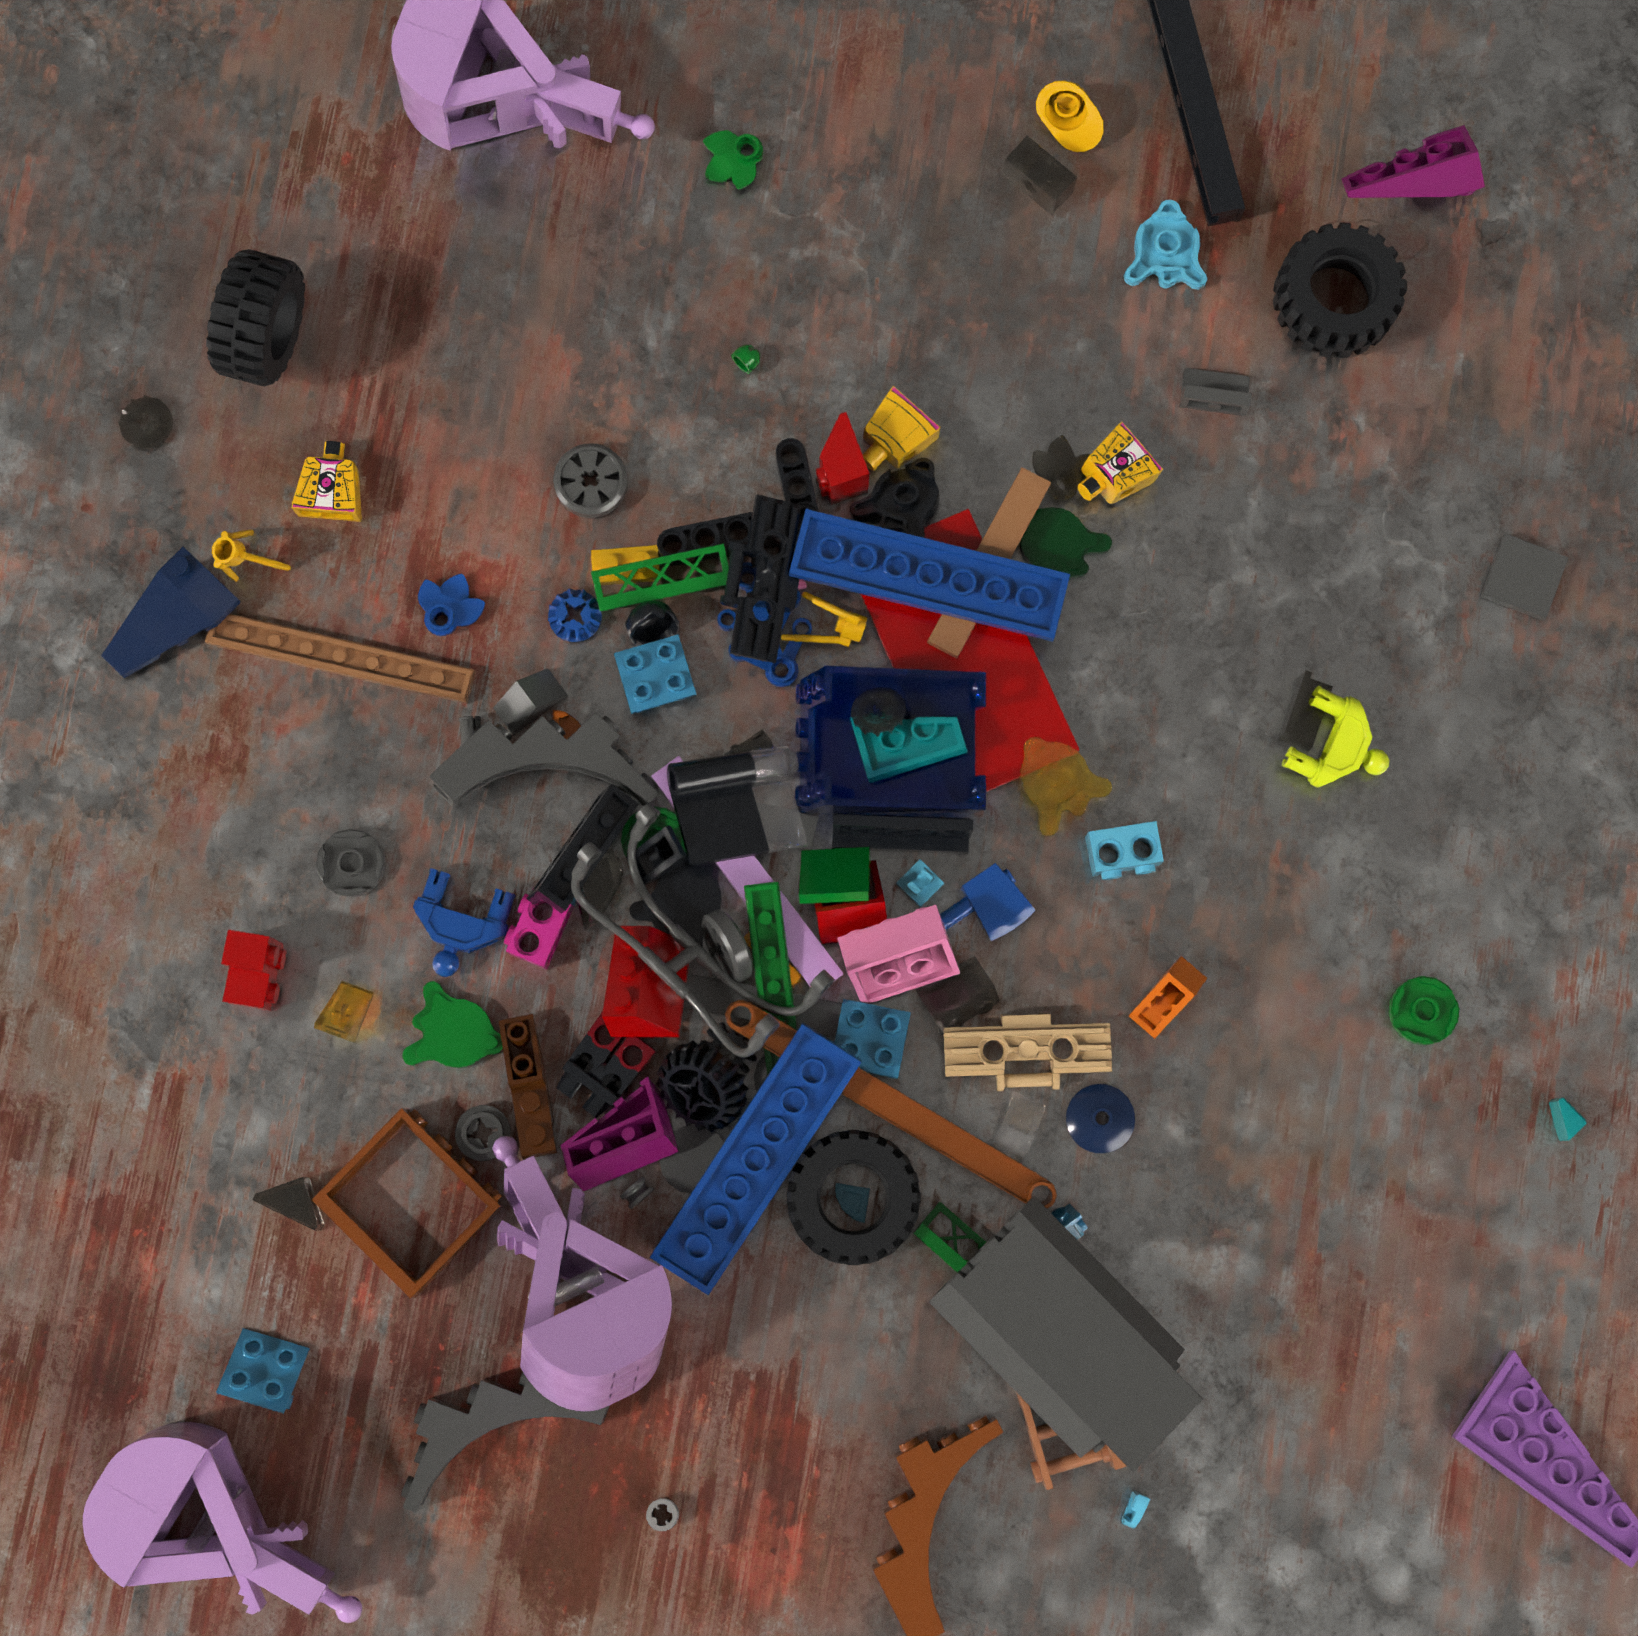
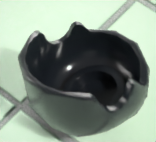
M646 601L631 610L625 622L627 635L635 645L637 641L641 644H647L671 637L680 630V622L669 605L661 601Z

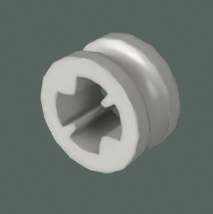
M667 1498L653 1501L646 1512L648 1524L657 1531H667L673 1528L679 1518L677 1505ZM659 1504L667 1505V1512L672 1513L671 1521L666 1520V1525L658 1524V1518L653 1516L654 1508L660 1509Z

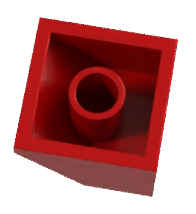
M847 412L839 415L820 454L819 468L815 469L818 477L815 480L821 497H828L830 505L868 493L870 473Z
M876 860L870 861L869 901L814 903L821 944L838 943V937L844 936L856 929H864L879 924L887 919L885 899Z

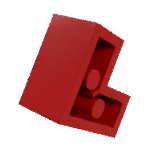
M228 930L221 962L222 965L229 967L222 1002L271 1011V1006L277 1003L280 992V984L276 983L278 970H283L286 962L287 952L283 949L284 943L270 936Z

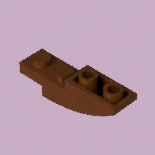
M529 1014L499 1020L521 1157L525 1160L532 1156L540 1157L558 1153L551 1100L534 1015Z

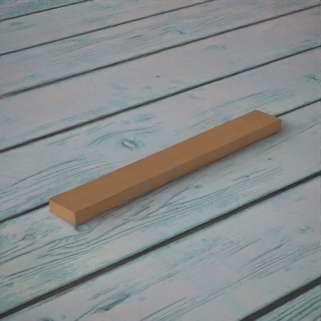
M229 614L217 627L209 630L205 639L207 645L468 704L476 674L474 669L234 614Z

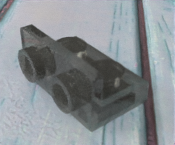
M975 955L958 965L960 974L915 989L941 1035L944 1034L943 1028L962 1027L967 1020L978 1014L989 1012L1000 1001L994 984Z

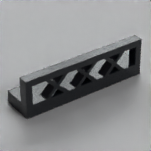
M614 784L609 785L603 790L526 899L534 905L540 900H544L561 914L565 912L575 898L571 890V873L578 861V852L589 842H593L602 851L600 857L589 868L585 878L580 881L581 889L639 803Z

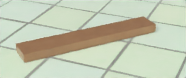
M1021 467L976 551L1011 559L1045 497L1051 482ZM942 614L927 643L957 659L976 623Z

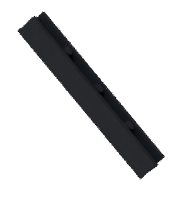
M1147 0L1207 225L1209 227L1231 221L1239 222L1245 211V205L1189 0Z

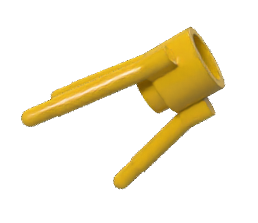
M251 529L232 533L223 531L221 537L212 546V556L215 559L214 567L221 569L235 582L239 580V577L229 566H238L244 560L285 571L291 569L288 564L246 552L244 544L236 539L252 536L254 531Z
M804 591L802 592L803 598L838 616L834 631L839 632L840 636L781 635V639L784 641L832 643L849 647L851 640L860 642L867 617L846 611Z

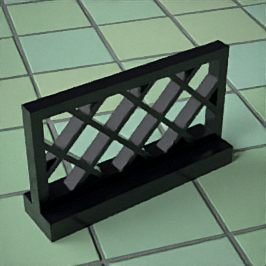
M833 813L832 849L870 847V850L968 854L969 839L973 832V820H970V818Z

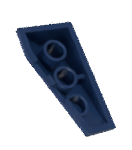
M182 547L158 570L101 656L123 678H126L158 660L161 653L173 646L178 645L181 647L188 643L189 637L204 629L208 632L217 627L241 601L190 552Z

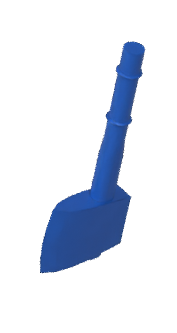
M994 863L962 885L961 889L965 897L940 915L945 929L948 930L974 912L989 939L993 941L1017 928L1036 910L1014 884L1016 881L1009 870L1006 868L1002 871Z

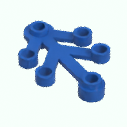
M751 562L743 563L739 588L746 591V594L753 590L754 581L746 584L742 581V576L747 573L752 574L755 581L756 568L751 567ZM797 591V600L795 608H797L801 602V595L799 591ZM754 605L753 613L756 619L765 621L769 616L767 609ZM725 609L718 614V626L723 631H732L734 629L736 616L734 611ZM784 612L782 630L791 612ZM726 615H730L734 618V622L731 625H724L721 619ZM798 618L793 622V634H799L796 631V627L799 624L807 625L808 631L805 635L812 634V624L808 619ZM789 641L783 653L779 644L776 663L730 654L731 644L728 651L733 661H746L765 670L766 678L772 685L787 687L793 684L798 677V664L795 658L803 642ZM785 666L788 669V673L785 676H778L775 673L776 668Z

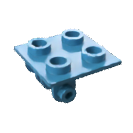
M678 634L614 653L631 714L697 695Z
M843 999L834 1043L861 1059L862 1063L859 1067L870 1074L898 1079L911 1012Z
M243 1328L216 1393L284 1414L285 1409H290L294 1396L291 1394L310 1348Z

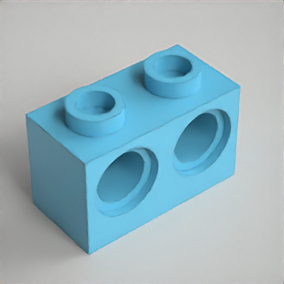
M1157 821L1090 831L1085 836L1092 876L1101 875L1102 880L1122 877V872L1135 870L1136 875L1156 872L1155 866H1160L1164 862ZM1138 841L1146 843L1150 848L1149 857L1141 858L1134 853L1133 844ZM1100 848H1112L1116 852V861L1113 863L1104 862L1099 855Z

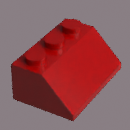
M620 926L644 947L648 946L665 963L684 950L671 935L654 927ZM615 934L602 1018L610 1036L679 1037L684 999L676 994L671 987L638 956L639 953ZM689 963L676 972L685 983H687Z

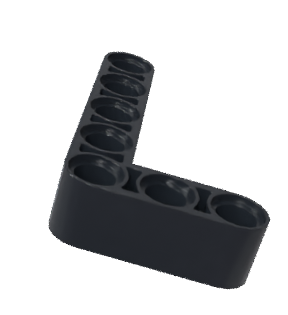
M784 439L776 448V466L784 501L801 505L800 516L805 514L806 509L819 512L805 447L797 439ZM787 452H795L800 458L794 463H788L782 459V456ZM800 483L806 487V491L803 494L795 495L789 491V487L792 484ZM752 512L664 530L657 539L659 556L670 555V553L664 550V547L671 541L679 542L682 545L681 549L676 553L703 548L697 543L698 538L702 535H711L715 539L712 545L724 543L726 556L731 555V552L728 551L729 543L747 544ZM799 525L797 530L796 542L798 540V536L801 529V526ZM736 528H742L748 532L747 536L742 540L732 539L730 533ZM766 537L764 540V548L779 545L778 541L773 537ZM719 552L705 554L701 561L718 558ZM698 556L686 558V560L693 563L697 560ZM677 560L672 561L670 566H679L685 563Z

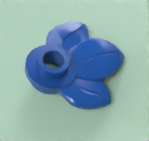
M463 574L449 578L440 587L426 579L419 589L418 601L426 612L424 616L425 625L436 636L449 635L457 626L472 625L484 611L485 602L483 600L469 598V586ZM446 615L448 617L447 622L444 625L436 624L438 616Z

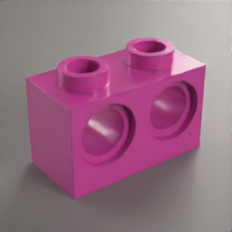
M525 893L518 907V913H521L520 919L516 926H510L504 939V944L508 945L506 952L547 970L574 906L570 904L562 914L553 908L551 917L541 921L536 919L535 911L539 905L546 902L540 900L534 905L526 899L529 894ZM528 935H536L539 939V945L533 952H524L521 947L522 940Z

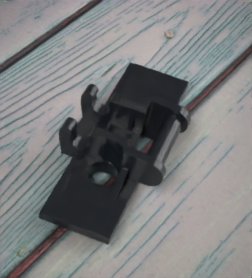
M759 494L755 495L747 544L729 543L728 551L731 552L726 587L724 595L720 596L719 603L737 608L730 654L770 663H776L784 612L789 613L795 609L799 585L798 578L789 576L801 505ZM766 537H773L778 541L779 552L776 555H771L764 549ZM744 556L751 558V567L756 568L754 587L751 592L747 593L746 597H738ZM754 605L768 608L769 616L765 621L756 619L753 614Z

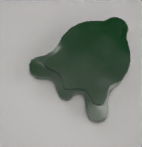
M1049 507L1040 508L1036 511L1020 544L1021 553L1028 564L1070 574V580L1083 577L1088 573L1089 565L1084 560L1085 555L1107 553L1111 548L1112 540L1107 534L1088 530L1079 518L1070 511L1063 508Z

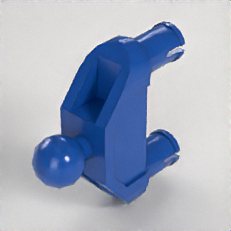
M430 868L422 897H418L417 900L415 899L413 908L432 940L444 946L443 951L438 952L433 958V970L441 977H449L455 974L459 968L460 962L456 955L457 950L470 954L505 938L509 930V925L506 922L516 895L495 889L487 917H483V919L443 908L444 905L441 904L451 875Z

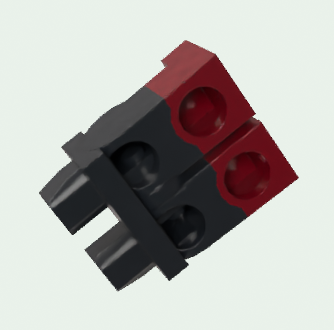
M601 1012L570 1059L563 1066L562 1069L565 1073L562 1075L556 1088L570 1099H573L582 1085L586 1086L593 1093L582 1108L595 1118H599L610 1105L614 1106L613 1103L628 1091L645 1067L658 1054V1051L639 1037H611ZM623 1042L619 1049L616 1051V1053L613 1055V1057L610 1059V1056L613 1054V1052L616 1050L619 1044Z

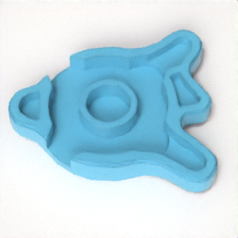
M1163 201L1158 210L1143 224H1140L1134 242L1135 259L1124 274V281L1128 285H1139L1151 274H1155L1158 277L1159 286L1163 289L1170 288L1179 282H1183L1196 290L1202 289L1206 285L1207 275L1200 267L1198 261L1200 250L1199 232L1197 228L1194 229L1186 220V216L1182 213L1176 201Z

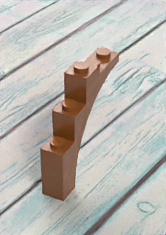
M983 1415L967 1424L970 1430L959 1436L955 1432L945 1435L936 1441L939 1447L933 1450L926 1437L919 1441L918 1437L914 1436L898 1445L901 1451L897 1452L895 1456L914 1493L908 1496L906 1491L887 1501L889 1507L883 1509L884 1514L902 1549L896 1552L895 1548L892 1547L875 1557L877 1563L873 1564L872 1568L906 1636H938L945 1632L934 1604L929 1580V1543L934 1518L945 1491L960 1468L981 1447L1003 1433L995 1417L988 1420L987 1416Z

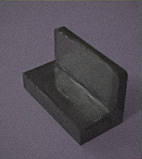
M1305 670L1298 678L1277 740L1310 751L1313 747L1324 711L1308 704L1309 699L1315 698L1311 694L1318 685L1330 692L1333 686L1311 679L1312 672Z

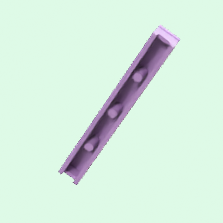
M679 756L651 776L673 809L674 805L667 782V767L670 763L683 762ZM755 856L715 862L745 904L744 885L774 882ZM780 890L790 964L801 974L802 980L809 989L812 980L823 970H826L837 980L844 973Z

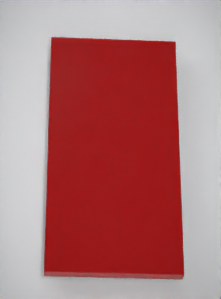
M969 508L928 525L924 529L926 539L975 551L982 541L981 534ZM860 594L915 718L957 717L968 752L936 762L955 806L1080 751L1027 635L976 623L956 659L927 643L942 614Z

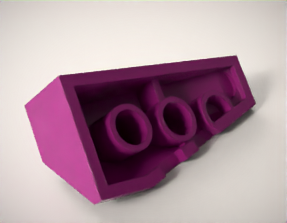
M1465 125L1423 139V146L1411 152L1406 148L1395 152L1396 157L1388 163L1375 162L1341 178L1348 198L1467 196L1474 193L1477 189L1485 187L1478 150Z

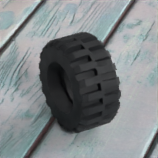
M1340 222L1338 227L1333 229L1332 224L1320 226L1317 233L1314 230L1307 232L1303 235L1301 241H1296L1291 247L1274 282L1273 291L1276 294L1273 298L1274 310L1280 311L1277 317L1280 326H1288L1290 330L1287 336L1293 342L1297 339L1304 343L1302 349L1311 352L1312 348L1320 350L1319 356L1327 358L1332 353H1337L1338 358H1348L1352 351L1359 355L1366 352L1370 345H1377L1398 318L1405 303L1404 295L1407 292V281L1402 279L1406 270L1403 262L1397 263L1395 260L1398 252L1393 246L1387 248L1383 244L1386 239L1379 233L1374 237L1368 234L1369 228L1359 225L1358 229H1352L1350 223ZM1326 268H1340L1351 272L1362 282L1368 295L1367 307L1363 311L1354 314H1339L1328 310L1315 298L1310 285L1311 276L1315 272Z
M251 249L237 252L235 257H231L228 261V266L224 268L220 283L217 284L214 292L215 297L211 303L210 320H208L207 357L211 367L219 375L265 387L274 384L275 381L280 379L281 373L285 372L288 366L287 363L294 352L295 342L297 343L298 331L302 323V310L305 303L304 275L294 261Z
M859 1130L838 1131L828 1134V1136L810 1145L797 1160L791 1172L787 1189V1206L791 1223L800 1239L813 1252L829 1261L846 1265L870 1264L879 1261L895 1252L907 1240L917 1222L921 1203L917 1173L914 1171L911 1161L906 1154L893 1142L879 1136V1134ZM847 1164H860L872 1169L881 1178L886 1189L887 1200L883 1214L872 1226L859 1231L843 1230L832 1224L825 1216L820 1202L821 1188L827 1176L838 1167Z

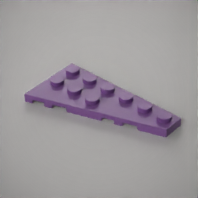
M1510 1350L1452 1437L1625 1565L1632 1568L1638 1560V1519L1611 1486L1604 1472L1598 1468L1589 1456L1590 1453L1557 1408H1554L1536 1379L1530 1375L1521 1363L1522 1360L1516 1352Z

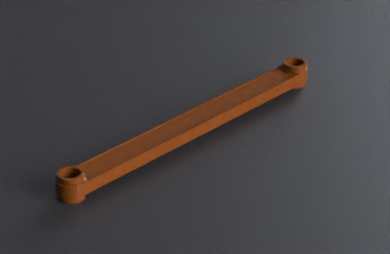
M739 999L730 1003L725 1012L727 1024L733 1030L751 1039L756 1031V1025L769 1013L747 1000ZM744 1006L750 1010L751 1018L747 1023L739 1025L732 1020L731 1012L735 1007ZM773 1016L780 1025L768 1037L762 1047L780 1057L797 1030ZM858 1067L841 1093L1020 1201L1026 1203L1032 1198L1034 1188L1044 1185L1049 1188V1195L1041 1203L1046 1209L1055 1203L1057 1197L1056 1189L1047 1178L864 1069Z

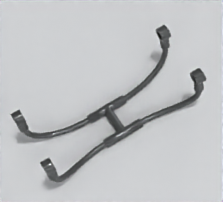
M647 803L636 814L637 821L630 832L631 838L627 849L629 871L638 892L647 906L669 930V935L684 950L665 963L648 946L644 947L638 940L606 917L584 897L580 889V881L585 878L591 865L602 854V851L593 842L584 845L577 854L578 861L571 873L572 893L585 911L639 953L638 956L671 987L682 999L685 998L694 1007L729 1051L738 1057H749L762 1048L768 1037L775 1032L780 1023L770 1013L767 1014L756 1025V1031L748 1041V1047L740 1048L726 1035L708 1010L691 992L692 989L676 972L695 959L712 976H717L724 984L747 1001L768 1012L783 1016H796L804 1013L810 1007H814L835 979L826 970L821 971L810 983L811 987L803 997V1003L796 1007H782L759 998L728 976L721 969L722 966L699 943L682 929L679 924L675 925L654 901L642 881L636 863V847L638 841L643 839L649 826L660 815V812L651 803Z

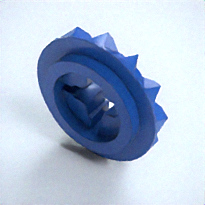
M569 588L567 591L557 594L552 604L549 605L548 621L550 627L558 637L565 641L581 642L587 640L596 633L601 624L602 611H599L597 599L584 589L574 590ZM567 605L574 610L583 608L580 615L584 625L574 619L566 622V619L569 617Z

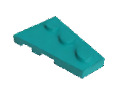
M850 717L866 775L870 783L968 752L957 717H916L915 719L880 717V720H863L862 717Z

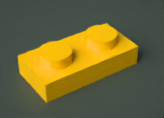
M657 545L591 550L592 571L659 557ZM660 564L653 565V567L660 571ZM647 567L639 568L631 581L634 583L652 582L658 574ZM632 570L620 572V574L628 578ZM614 574L599 577L601 586L625 583V581Z

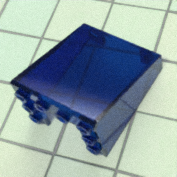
M825 665L801 679L800 684H797L795 699L796 704H800V718L796 719L795 735L796 738H800V751L796 752L795 770L800 772V785H797L795 788V804L800 806V813L924 814L977 813L986 810V775L975 776V711L986 707V672ZM850 717H862L863 720H880V717H893L894 719L957 717L968 752L870 783L866 775Z

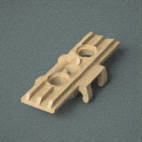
M1047 1012L1038 1013V1015L1001 1014L1000 1021L1002 1026L943 1028L945 1077L996 1075L997 1091H1004V1088L1050 1086L1052 1090H1059L1061 1073L1112 1072L1110 1023L1051 1025V1014ZM1058 1039H1066L1072 1045V1053L1066 1059H1060L1053 1053V1044ZM997 1041L1001 1044L1002 1057L999 1060L991 1061L984 1056L983 1047L987 1042ZM1028 1060L1050 1062L1051 1073H1004L1005 1062Z

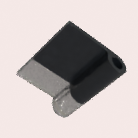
M785 745L670 763L668 765V787L690 867L802 848L808 845L790 783L794 772L798 770L799 766L798 758L794 751H791Z

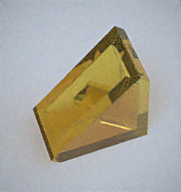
M341 981L315 1021L314 1028L355 1043L374 992Z

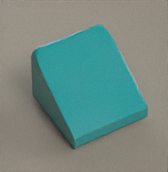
M1555 1098L1548 1102L1559 1141H1569L1587 1124V1120L1565 1098Z

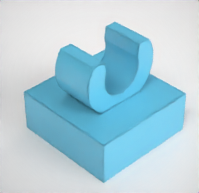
M920 859L896 882V885L921 908L944 885V882Z

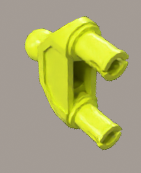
M1318 685L1311 694L1315 698H1310L1308 704L1333 715L1335 720L1320 757L1315 759L1296 750L1294 747H1290L1285 754L1288 759H1283L1282 766L1308 777V782L1317 788L1358 770L1361 764H1363L1364 770L1369 774L1381 775L1389 767L1390 760L1383 750L1371 749L1368 751L1372 734L1360 701L1352 696L1342 698Z

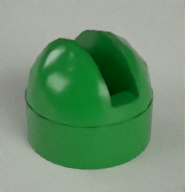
M751 344L742 345L731 354L736 365L747 374H750L760 363V352L754 349V346Z

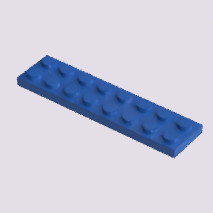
M809 509L805 510L789 571L790 577L1052 642L1055 638L1070 577L1068 573Z
M802 1022L658 1242L650 1258L709 1296L862 1063V1060Z

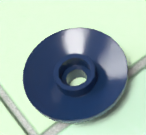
M1094 1084L1081 1089L1071 1099L1066 1111V1125L1070 1136L1081 1148L1092 1153H1109L1122 1147L1131 1137L1135 1126V1112L1130 1100L1122 1091L1110 1085ZM1102 1111L1107 1114L1108 1121L1105 1125L1097 1123L1096 1114Z

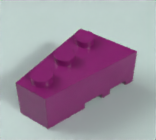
M648 1076L639 1083L641 1087L626 1099L621 1097L614 1102L613 1105L615 1107L599 1120L594 1118L560 1145L568 1176L583 1191L679 1152L668 1112L665 1109L664 1099L659 1097L660 1090Z

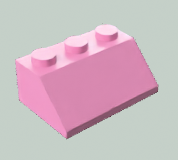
M937 905L918 908L912 913L897 918H889L879 924L864 929H856L837 938L846 971L862 1003L870 1004L960 974Z

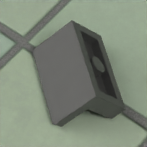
M1186 368L1183 372L1179 408L1245 416L1251 405L1252 393H1248L1250 377Z

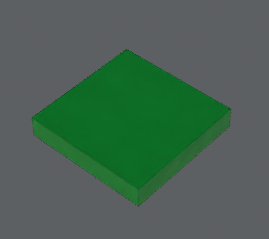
M870 847L801 851L800 904L869 901Z

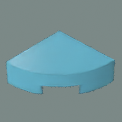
M836 1183V1198L842 1210L852 1219L865 1223L870 1188Z
M1132 1491L1122 1516L1121 1524L1133 1529L1136 1528L1145 1513L1150 1498L1138 1491Z

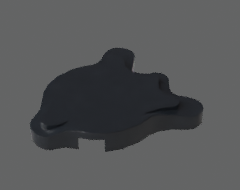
M922 457L913 463L906 464L905 469L891 472V469H889L877 480L873 491L867 497L850 505L851 517L856 521L879 517L881 518L879 527L926 538L924 532L925 525L935 514L940 501L939 489L934 477V463L930 459Z
M716 863L691 867L690 865H682L662 876L651 894L654 901L675 925L679 924L702 947L703 916L716 909H721L722 905L721 890L718 883L720 870ZM644 900L634 902L630 906L629 911L633 919L652 922L656 929L669 934V930L654 915Z

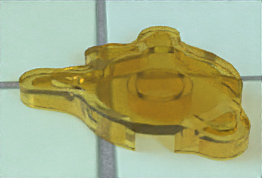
M1032 737L1024 744L1025 757L1020 770L1021 786L1026 796L1035 804L1038 810V828L1043 835L1051 836L1058 831L1061 814L1064 810H1069L1075 816H1081L1084 814L1091 798L1105 797L1112 791L1111 782L1105 777L1093 774L1089 770L1085 759L1071 746L1061 742L1044 741L1040 737Z

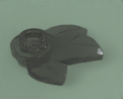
M1060 435L1050 444L1047 453L1040 450L1033 452L1032 466L1036 475L1051 482L1048 493L1053 498L1064 501L1072 498L1078 490V484L1086 479L1081 468L1090 454H1082L1075 457L1065 436ZM1057 480L1064 482V490L1058 486Z

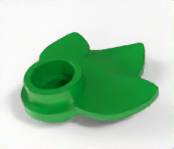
M724 130L715 132L703 140L706 148L714 154L705 172L707 179L714 182H726L732 179L734 186L738 190L747 187L753 182L756 177V164L761 161L764 152L762 142L756 136L743 134L738 137L731 131ZM745 148L753 150V153L748 156L743 155L741 152Z

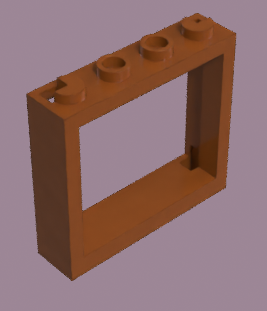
M401 1108L317 1193L312 1201L412 1299L416 1298L498 1214L504 1205L499 1201L502 1194L489 1182L483 1185L474 1176L478 1172L477 1169L467 1159L463 1157L459 1161L450 1152L453 1146L440 1133L433 1136L425 1128L429 1122L416 1109L409 1112L407 1109ZM405 1126L488 1206L418 1279L336 1198Z

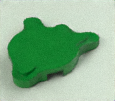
M435 981L426 983L423 987V996L426 1001L425 1007L412 1020L413 1026L423 1032V1037L404 1049L402 1057L406 1064L415 1066L430 1060L438 1061L449 1067L465 1068L489 1055H497L503 1050L501 1034L495 1030L483 1008L471 1001L450 997L443 990L442 986Z

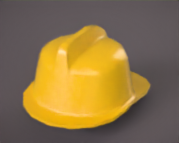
M1066 80L1054 81L1045 85L1039 92L1036 100V110L1040 119L1064 148L1073 152H1086L1093 149L1101 141L1104 123L1100 112L1088 97L1085 89L1077 83Z

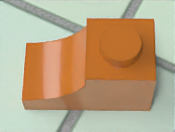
M1180 956L1132 1010L1129 1017L1155 1039L1197 994L1207 980V977Z

